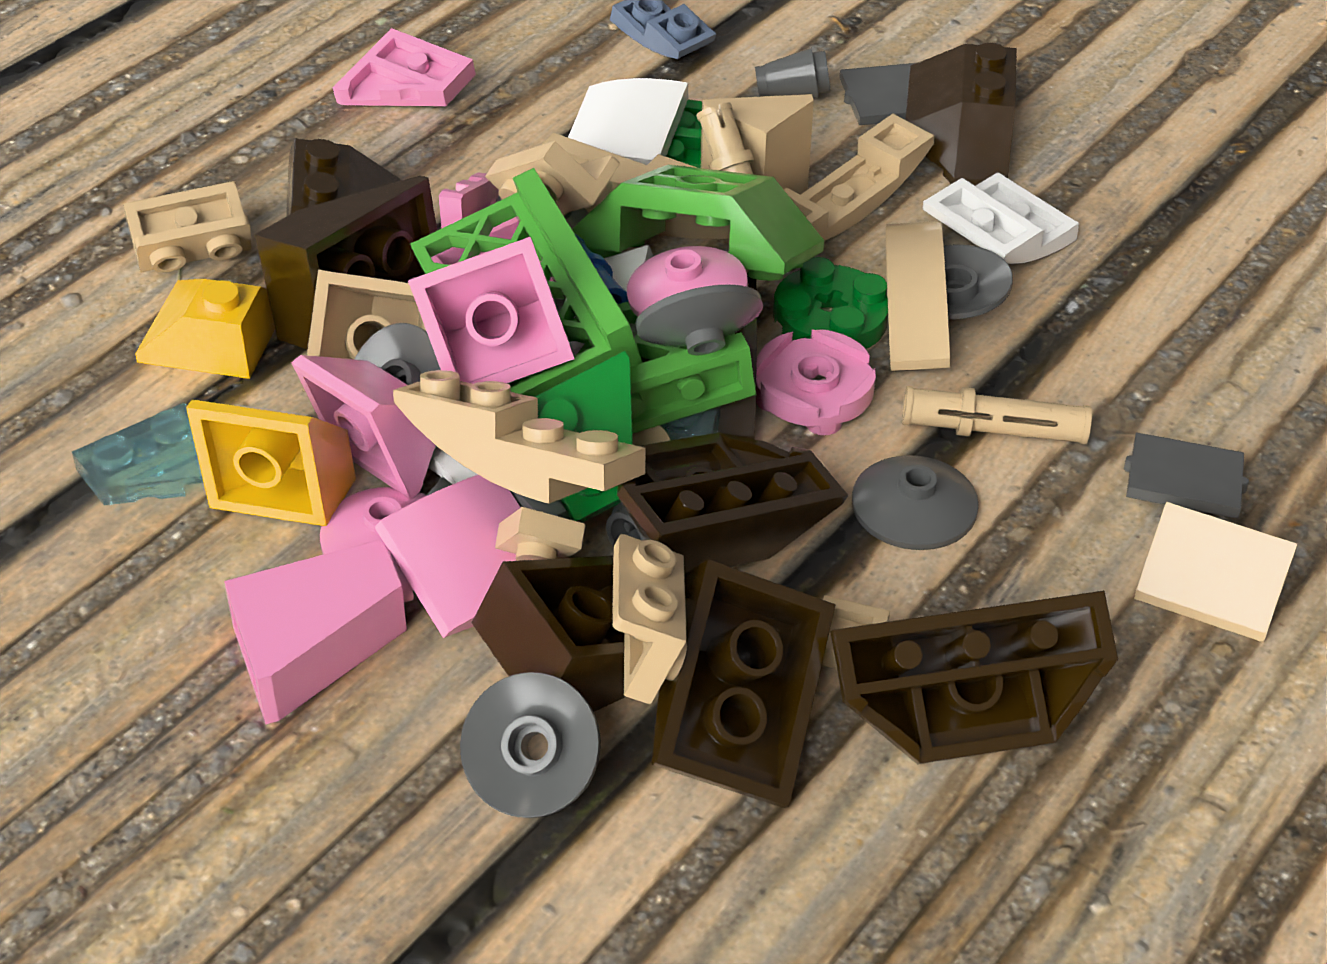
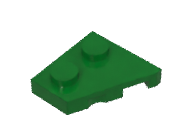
M626 351L535 396L538 398V418L559 420L563 422L565 430L578 433L592 430L613 432L618 435V442L633 445L630 358ZM618 486L606 491L586 488L561 499L570 518L580 523L621 503L617 496Z

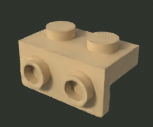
M551 141L497 159L485 177L499 189V196L501 199L517 193L513 177L535 168L564 216L571 211L586 207L592 209L599 205L612 189L613 184L610 179L619 167L620 162L611 154L579 164L556 141Z
M235 181L123 203L140 273L151 270L171 272L183 267L186 263L208 258L218 261L228 260L236 257L242 251L252 249L251 227L248 216L243 212Z
M620 534L614 545L613 627L624 633V696L650 705L664 680L673 681L678 676L686 656L684 555L673 552L666 545L658 541L639 540L625 534Z

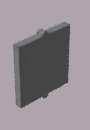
M916 63L840 70L839 78L845 90L844 102L851 105L859 126L878 124L891 114H895L905 120L910 66Z
M1136 432L1132 455L1126 457L1124 470L1129 472L1126 497L1164 505L1166 502L1195 511L1238 519L1241 510L1242 494L1246 493L1249 479L1243 477L1244 452Z

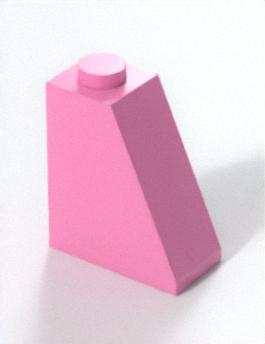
M382 539L224 581L233 628L265 724L280 721L407 630L404 603L414 600L413 589L397 563L393 564Z

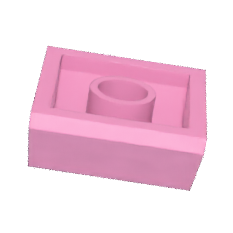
M531 237L408 280L441 370L459 373L460 381L472 384L484 381L509 383L575 359Z
M300 355L291 362L318 418L348 430L353 462L408 498H414L421 491L435 444L416 428L394 403L393 390L407 386V384L373 363L364 360Z

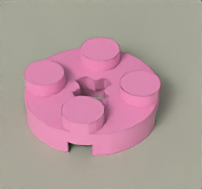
M812 330L811 339L801 338L792 341L793 332L769 341L761 349L757 357L756 404L762 410L771 412L790 423L806 426L814 434L831 435L841 429L843 422L858 417L870 405L874 396L875 368L872 369L869 365L870 355L867 350L854 339L829 330ZM817 375L825 377L823 380H811Z

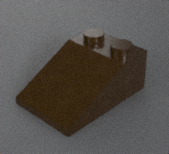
M419 175L297 210L255 234L278 340L308 349L318 270L409 283L408 280L425 275L410 244L437 231L429 177Z
M613 556L503 561L472 624L507 675L534 672L560 678L575 687L585 697L593 712L625 698L624 633L613 627Z
M708 559L684 574L687 651L678 676L673 681L665 679L659 689L652 765L786 808L789 807L836 604Z

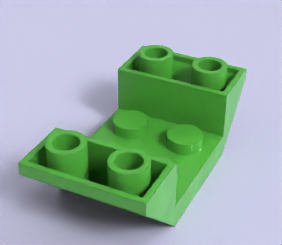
M669 164L622 182L572 228L574 234L579 235L584 240L592 253L607 258L620 254L629 247L644 246L645 240L664 232L666 219L676 218L677 213L696 215L695 222L699 225L713 227L730 225L729 253L740 260L745 269L748 270V277L766 281L782 279L784 274L792 269L803 267L804 262L822 253L824 250V239L774 177Z

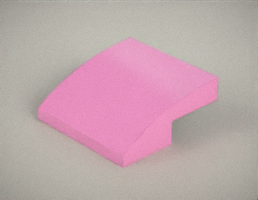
M480 475L472 476L425 496L380 520L374 527L443 638L474 627L472 621L502 562L516 561V554L495 549L499 523L521 507L510 490L492 483Z

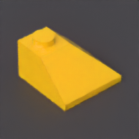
M177 280L135 353L137 363L250 379L275 330L267 289L261 286L239 284L225 280Z
M191 400L186 407L209 508L327 526L333 513L356 480L347 429L309 416L199 400Z

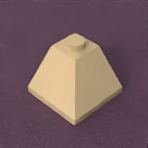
M318 270L307 355L354 360L365 342L373 334L386 326L396 323H409L426 330L409 283Z

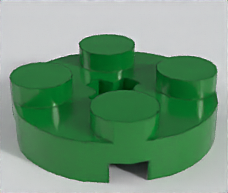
M813 257L804 262L800 270L786 276L777 286L773 304L774 322L778 321L782 326L781 335L793 332L792 341L801 338L811 339L812 330H829L854 339L865 349L870 348L883 337L887 328V282L882 276L877 274L864 273L851 267L834 265L832 261L824 257ZM826 307L833 308L831 312L822 310V308Z

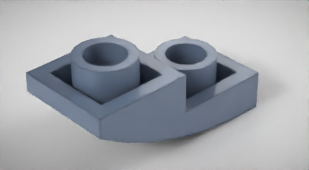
M624 0L612 6L611 22L642 46L666 57L679 59L715 40L716 33L685 4L671 10L662 0Z

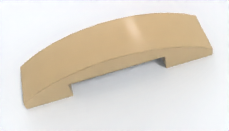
M891 114L858 137V153L851 160L801 195L789 188H785L784 191L824 241L848 230L886 201L926 156L934 144V135L895 114Z
M926 221L886 224L891 371L951 368L942 222Z

